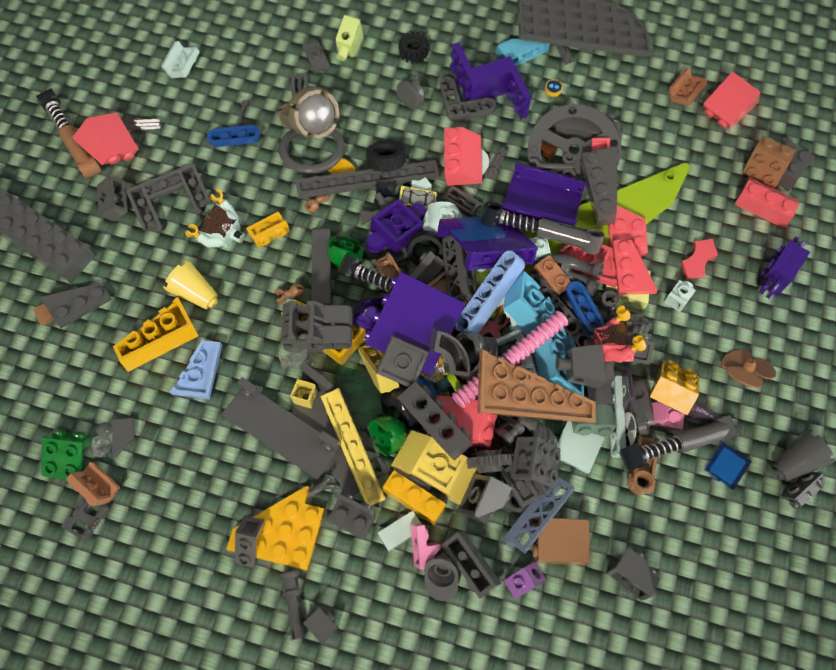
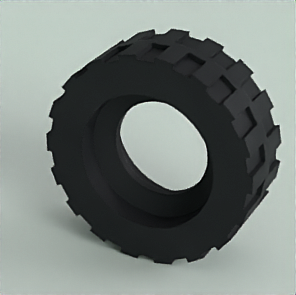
M389 140L370 144L366 148L367 166L374 171L380 172L400 169L406 162L404 145Z

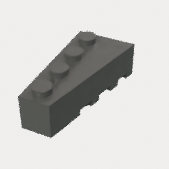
M618 146L581 154L580 166L584 181H586L585 185L596 227L615 223L617 214Z

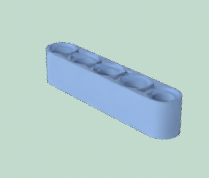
M506 251L499 258L461 312L455 324L457 331L460 333H479L525 267L524 260L514 251Z

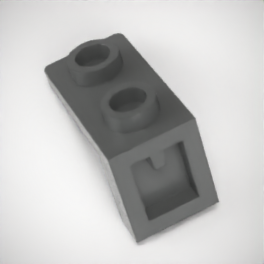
M249 516L243 517L235 532L236 564L255 567L257 540L264 528L265 520Z

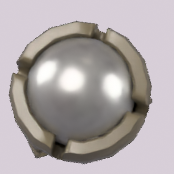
M316 86L301 89L293 96L291 101L276 109L283 127L291 128L304 137L316 140L328 136L335 129L337 123L334 122V118L339 119L340 114L338 103L332 93Z

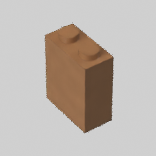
M538 517L532 527H538L542 523L541 517ZM552 518L536 539V544L532 546V557H536V563L588 565L590 563L589 520Z

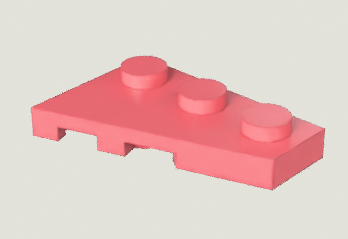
M614 240L612 248L618 295L656 294L658 290L633 241Z

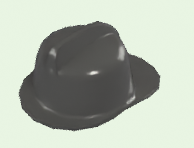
M442 552L441 555H437L429 560L424 568L426 591L432 598L439 601L453 599L458 591L457 566L446 555V552Z

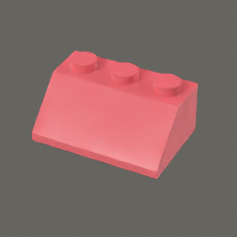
M463 127L444 128V161L447 186L482 184L481 136Z
M748 177L734 205L779 227L785 228L794 217L799 206V200L752 177Z

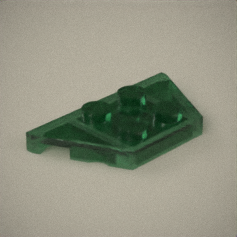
M335 365L338 387L358 431L368 426L375 418L383 415L379 390L374 385L369 373Z

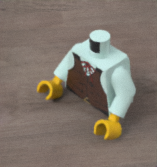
M216 189L215 192L218 193L219 198H215L213 194L210 195L212 201H218L219 205H214L199 228L194 224L188 226V228L193 230V233L188 230L185 232L187 237H196L195 240L208 248L228 247L233 240L241 243L245 238V233L240 231L239 217L235 209L226 199L223 200L222 191Z

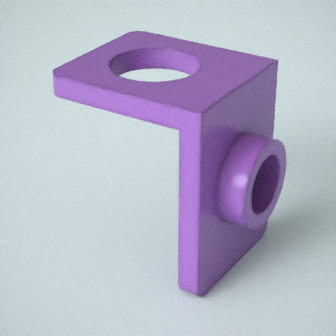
M533 562L505 579L504 582L513 597L517 599L546 581V578L536 562ZM532 569L537 573L538 579L533 575Z

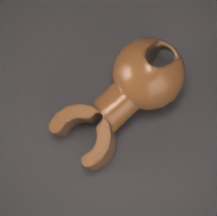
M330 194L308 199L305 203V209L310 213L316 212L321 202H327L330 199Z
M294 283L286 291L277 289L274 293L277 296L282 295V297L276 301L282 304L288 297L300 298L304 294V287L299 283Z

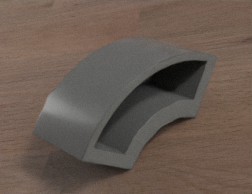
M432 327L428 347L441 354L444 361V370L449 374L469 377L470 362L464 347L453 336Z

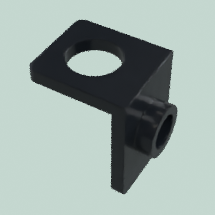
M376 181V194L381 192L384 198H394L393 184ZM376 198L373 202L372 211L380 209L377 206L378 201Z

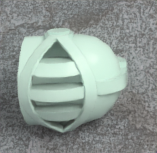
M431 203L427 207L423 220V230L432 231L437 234L440 219L462 218V214L453 203Z

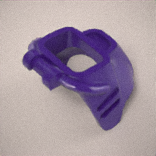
M373 299L367 300L356 313H353V324L363 329L374 328L376 323L373 322L377 311Z

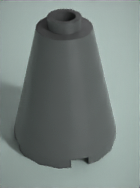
M806 429L774 463L773 473L779 480L783 479L786 482L831 465L835 461V458L831 459L830 457L833 455L832 450L819 435L814 437L810 434L813 430Z

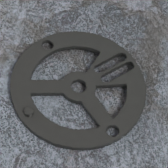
M569 104L557 107L542 116L531 131L527 146L528 161L530 159H537L539 163H544L541 156L542 140L561 149L562 154H566L568 161H571L573 156L569 152V147L576 145L579 148V152L575 154L576 161L573 170L576 173L575 178L581 180V154L591 151V139L585 143L575 137L565 139L549 131V129L554 124L565 119L579 118L587 120L597 126L602 134L594 138H610V141L618 143L617 167L619 165L621 141L618 131L606 115L590 106ZM570 108L576 109V113L574 115L569 113L568 110ZM530 164V167L536 168V165ZM586 185L584 187L582 195L588 193Z

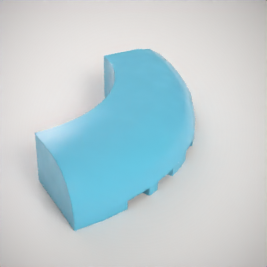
M523 271L506 293L503 309L516 321L526 336L528 333L531 334L535 327L540 326V323H545L547 318L550 319V316L554 315L555 311L549 296L545 298L539 291L540 286ZM563 328L557 334H554L552 338L549 337L547 342L544 341L543 345H539L538 349H534L533 353L538 367V375L545 378L546 381L558 384L572 393L575 392L584 396V385L568 382L566 380V371L556 370L555 367L557 358H565V354L571 348L576 347L572 336L567 335Z

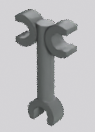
M564 154L562 157L563 163H539L537 159H530L529 164H535L538 169L563 171L562 175L569 173L572 178L576 176L573 170L576 161L575 154H573L571 161H568L566 154Z

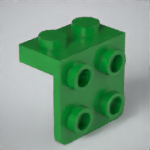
M55 429L42 437V476L66 480L70 473L82 471L83 449L92 444L93 436L85 435L84 432L69 433L64 429Z

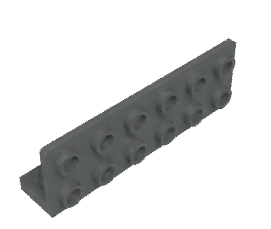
M241 377L237 382L240 391L223 411V417L318 480L340 450V442L323 430L321 433L261 394L258 387Z

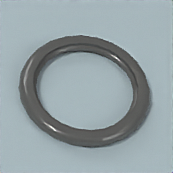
M293 129L284 135L279 145V155L285 165L294 171L305 174L321 173L333 168L339 163L345 151L344 139L336 129L329 134L336 142V152L333 157L320 164L304 165L290 158L288 145L294 137L299 135Z

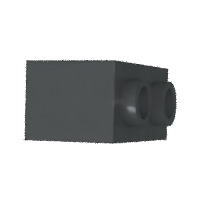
M108 176L97 185L99 217L115 222L128 212L125 181Z

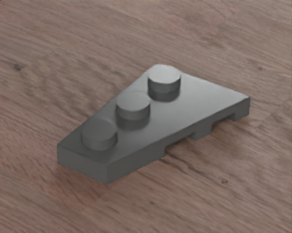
M102 283L40 297L60 329L112 300Z

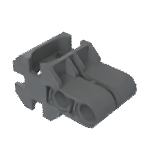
M297 301L284 303L281 329L283 349L291 353H300V350L318 353L324 349L351 348L353 308L346 305H323L316 301H307V305H298ZM302 316H308L306 320H301ZM302 334H307L305 339H299L298 337Z

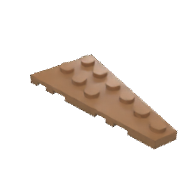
M483 349L479 352L477 413L596 423L595 401L575 392L572 393L558 384L546 381L545 378L522 367H516L500 357L497 358L489 354V352Z

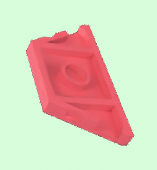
M617 205L615 223L608 225L609 247L612 248L614 240H632L640 257L645 256L648 253L646 219Z
M566 245L560 249L558 254L572 256L584 262H590V264H594L597 260L603 261L604 270L600 278L575 269H571V271L599 279L600 283L616 288L617 279L615 275V262L613 260V248L602 245L598 254L586 253L581 248L572 245Z

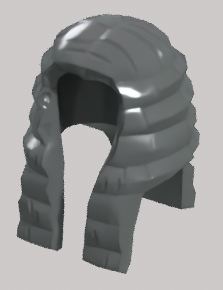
M518 417L519 423L525 426V431L521 435H516L511 444L500 438V442L505 443L501 445L502 452L504 454H512V456H514L515 448L511 446H516L517 437H539L558 447L554 431L535 418Z

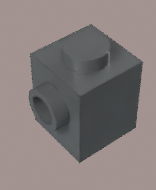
M320 607L317 610L313 608L306 614V621L303 623L322 644L338 629L332 621L335 617L327 608L324 611Z

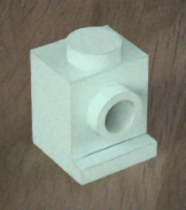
M679 280L664 303L681 312L696 290L693 289V285L690 282Z

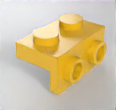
M279 211L246 228L257 248L269 244L270 241L278 237L285 236L290 231L288 223L282 218Z

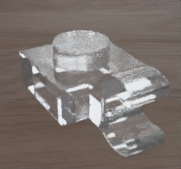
M300 350V353L279 357L282 369L288 368L295 364L296 369H299L303 362L309 366L315 365L313 354L309 350Z

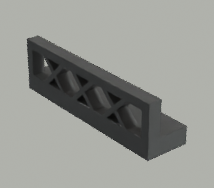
M449 235L441 240L447 292L449 296L459 301L464 299L470 301L477 291L475 270H467L464 267L467 252ZM454 240V244L450 250L448 247V243ZM456 255V260L453 263V265H451L450 261L452 257ZM457 270L458 276L455 279V281H453L452 277L455 271ZM459 286L461 294L454 296V293L457 287Z

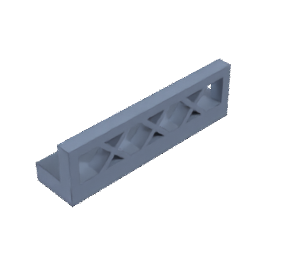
M560 477L556 481L555 489L544 486L548 493L526 508L504 536L506 545L512 550L516 547L523 553H526L575 490L574 486ZM561 486L567 489L563 495L555 496ZM553 501V509L550 511H543L549 504V502ZM541 517L542 523L538 527H531L535 520ZM525 533H528L529 540L525 545L519 543Z

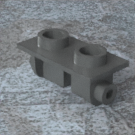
M810 472L802 475L795 484L787 488V491L781 497L790 499V505L794 509L797 507L801 508L810 499L806 492L813 496L823 488L824 481L821 478L823 473Z

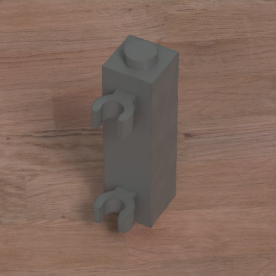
M570 108V109L568 110L569 113L572 114V115H574V114H573L574 108ZM608 112V118L616 127L621 141L623 130H620L621 123L614 122L615 113ZM579 118L559 121L556 123L554 132L563 138L575 137L584 142L602 134L600 129L593 123ZM610 141V146H616V141Z

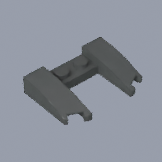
M194 163L126 189L143 230H146V228H157V231H163L152 201L180 189H186L197 216L202 214L201 209L207 203L211 204V200Z

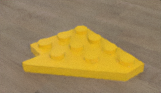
M305 486L253 517L265 520L264 528L257 540L256 558L308 571L325 511L324 508L306 504L309 486ZM239 526L232 529L226 548L227 551L235 553V532Z

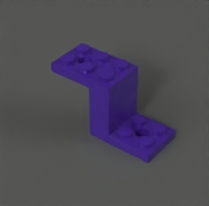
M454 43L450 53L452 59L450 69L456 75V81L458 86L462 88L464 99L471 101L507 94L508 100H511L515 113L519 115L521 120L527 118L531 95L511 56L472 68L460 43Z

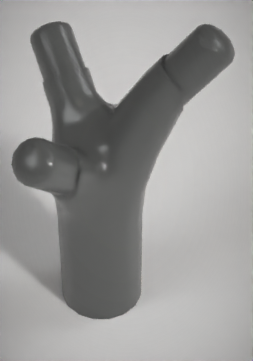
M323 475L322 480L307 490V493L312 498L323 490L339 489V485L328 483L331 478Z

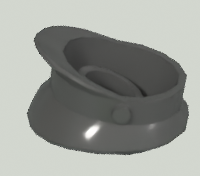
M414 78L398 83L396 88L397 96L406 107L414 110L423 104L425 99L423 89Z

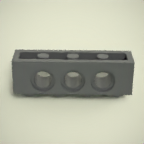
M415 381L398 399L441 448L455 461L473 444L468 439L471 435L463 426L459 429L455 425L457 420L450 412L448 414L443 412L444 405L437 398L433 400L429 396L432 392L424 384L420 386ZM427 401V405L420 409L421 403ZM440 415L439 421L433 423V418ZM453 430V435L446 438L447 431Z

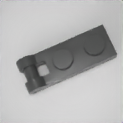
M497 415L493 434L504 439L508 444L514 441V437L517 434L521 435L525 431L518 421L505 415Z

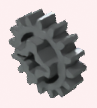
M627 308L626 310L629 311L630 318L627 321L621 320L620 323L625 324L628 332L631 335L633 333L646 334L649 332L651 321L643 318V314ZM615 309L610 311L608 322L613 317L616 318L618 316Z
M501 450L476 452L477 457L467 459V469L478 468V473L503 471V466L513 465L512 454L501 455Z

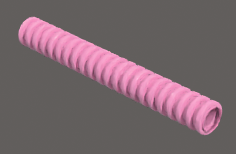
M560 311L554 312L550 319L547 318L545 323H540V326L535 327L531 334L528 333L526 338L523 337L521 342L518 341L516 346L513 345L511 350L508 349L507 353H503L500 358L514 366L515 364H520V360L523 361L525 356L528 357L530 353L535 351L534 349H538L539 345H543L544 341L547 342L549 337L552 338L554 334L563 329V326L568 325L566 316ZM479 373L477 377L474 376L472 378V381L469 380L467 385L464 384L462 389H457V393H452L453 399L460 407L465 408L466 403L470 404V400H475V396H478Z

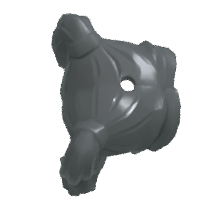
M461 332L455 337L464 347L469 362H479V352L482 349L495 357L498 356V343L494 337H484L474 332Z

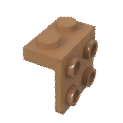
M762 136L748 160L743 174L774 188L787 169L796 150L771 138Z

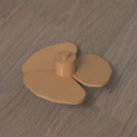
M746 349L732 351L726 354L721 361L722 367L727 369L729 376L749 387H762L763 381L757 375L765 379H774L776 376V370L772 364L762 358L752 359V353Z

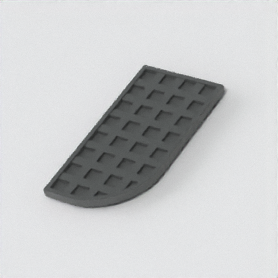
M517 0L519 40L639 57H650L652 53L649 33L644 24L633 13L612 2L603 0Z

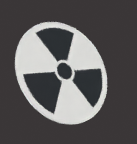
M631 412L625 413L626 447L633 445L636 437V421Z

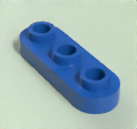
M244 125L212 129L208 132L207 138L211 146L223 147L256 143L260 140L261 134L257 126Z
M578 281L571 282L565 290V295L586 333L594 335V330L604 326V321L585 286ZM572 291H576L577 295H573ZM581 307H584L586 309V312H583L581 310ZM590 324H594L595 329L591 328Z

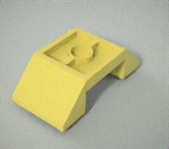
M412 430L391 465L408 476L412 474L445 493V498L459 506L473 474L480 475L478 468L467 469L468 458L461 454L454 461L433 437Z

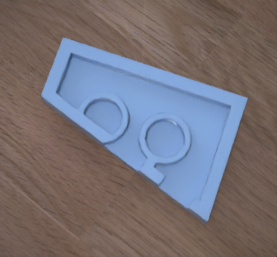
M206 340L200 342L190 358L187 368L179 376L180 379L176 386H173L171 389V395L210 399L222 349L221 342Z

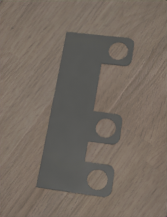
M322 390L318 392L311 409L300 405L291 409L297 418L321 433L323 430L338 440L321 399V396L324 394ZM357 429L358 434L363 438V446L365 448L369 445V440L362 430ZM341 447L328 467L343 491L354 496L360 490ZM374 457L370 460L371 464L379 463L382 467L381 473L376 475L377 479L387 474V467L381 458Z

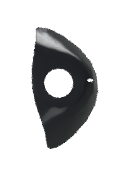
M399 386L390 392L382 394L380 401L387 415H392L390 408L394 406L399 411V417L396 418L404 422L407 429L423 428L402 403L399 404L401 401L398 397L406 388Z

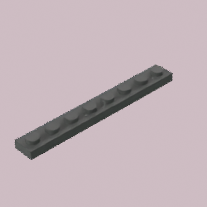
M436 160L405 164L400 169L390 172L369 169L297 179L295 183L298 199L376 188V181L399 185L412 183V180L420 181L425 177L427 180L439 179L440 174Z

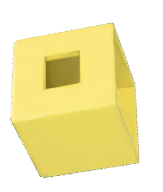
M297 379L290 397L294 404L311 409L318 390L315 384ZM308 394V400L302 399L303 395Z

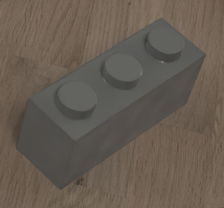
M465 531L455 533L442 544L479 599L486 597L502 584Z

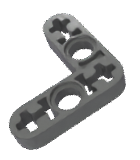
M445 76L440 80V92L449 120L457 122L489 116L495 112L496 102L494 99L482 98L461 102L454 79ZM445 84H448V86H450V89L448 91L447 86ZM453 96L456 100L448 101L446 98ZM469 107H474L476 111L469 112L467 109Z

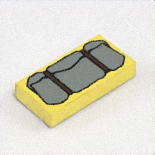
M401 186L399 199L407 207L420 203L427 210L428 205L436 201L437 192Z

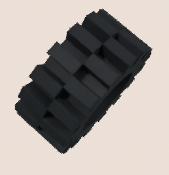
M411 31V34L407 32L406 36L404 34L399 39V56H401L402 60L405 59L406 63L410 61V64L416 61V64H418L419 60L423 62L424 58H427L429 42L423 33L420 35L418 31L416 34H414V31ZM415 45L420 48L416 50H411L408 47Z

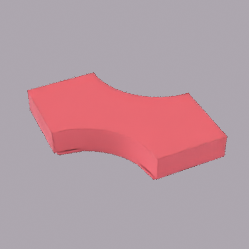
M713 239L694 242L693 255L681 262L686 280L705 276L706 263L718 256Z

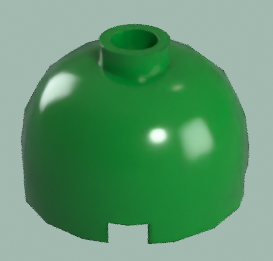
M333 236L328 241L327 255L329 260L339 268L345 254L361 261L365 246L361 247V242L353 238L341 236V239H336V236Z
M382 415L369 423L371 438H376L378 443H375V446L384 456H391L397 453L404 445L407 437V428L404 422L392 415Z

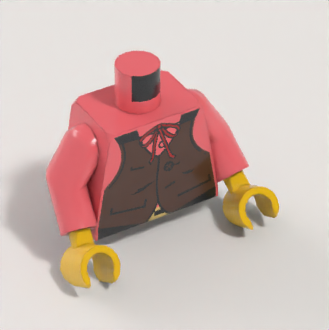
M622 305L616 310L618 314L616 318L613 317L604 326L596 328L593 339L584 341V346L603 345L604 361L631 362L634 360L636 350L644 351L646 349L643 336L637 335L632 339L625 324L620 323L621 320L627 321L630 318L629 311Z

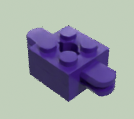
M398 199L373 216L370 225L372 234L367 237V249L370 252L377 253L387 247L395 255L406 247L411 236L423 229L424 222L422 220H424L426 214L424 205L415 203L408 208Z
M796 236L785 246L781 245L777 252L768 261V266L760 274L762 279L759 285L762 288L759 293L763 294L768 289L769 291L765 296L768 299L773 294L779 295L793 281L810 254V251L803 248L806 243L802 240L799 244H796L799 240Z

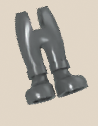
M552 254L551 257L556 263H561V270L571 282L578 281L586 287L589 295L593 296L600 280L571 271V269L590 273L600 278L604 270L603 261L597 260L594 264H590V262H584L572 256Z

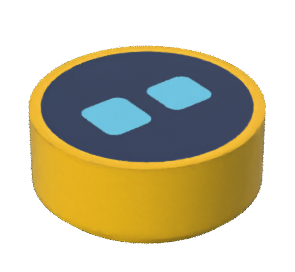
M555 79L549 80L545 86L546 94L551 97L559 96L563 88L562 83Z

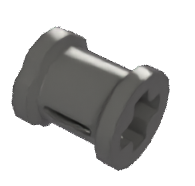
M612 290L605 291L599 301V309L606 313L613 311L619 301L618 294Z

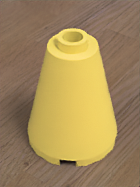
M184 260L185 264L183 266L178 264L167 277L165 282L168 285L163 287L164 290L204 309L214 308L219 300L217 299L218 294L189 260Z

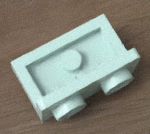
M175 41L161 67L171 78H184L189 74L200 51L197 47L184 48L179 41Z

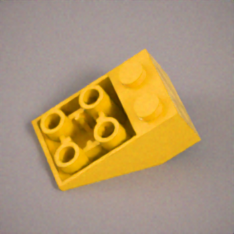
M663 360L652 386L650 397L688 415L699 396V376L691 369L684 370L680 368L674 361L668 360L667 362Z

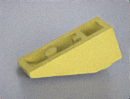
M369 345L358 348L374 385L381 394L399 387V383L376 373L384 355L383 352Z

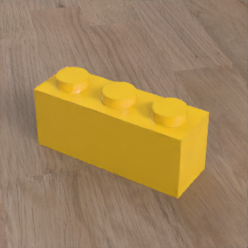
M395 470L382 487L385 494L409 510L414 511V513L434 526L446 508L444 502Z

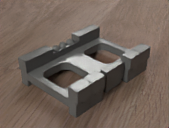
M82 496L77 503L79 505L78 508L76 507L71 517L68 516L61 527L84 542H88L95 532L93 529H96L98 523L101 522L100 519H104L110 508L105 505H99L100 509L97 514L90 516L85 512L89 503ZM78 520H82L87 524V528L81 535L72 529Z

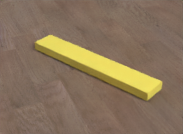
M337 388L322 395L321 399L364 502L373 506L386 500L340 389Z

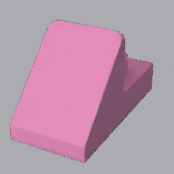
M654 402V426L679 432L682 431L685 414L661 402Z
M419 523L410 524L414 567L422 570L425 568V564L434 558L442 544L437 542L426 543L429 536L425 525Z

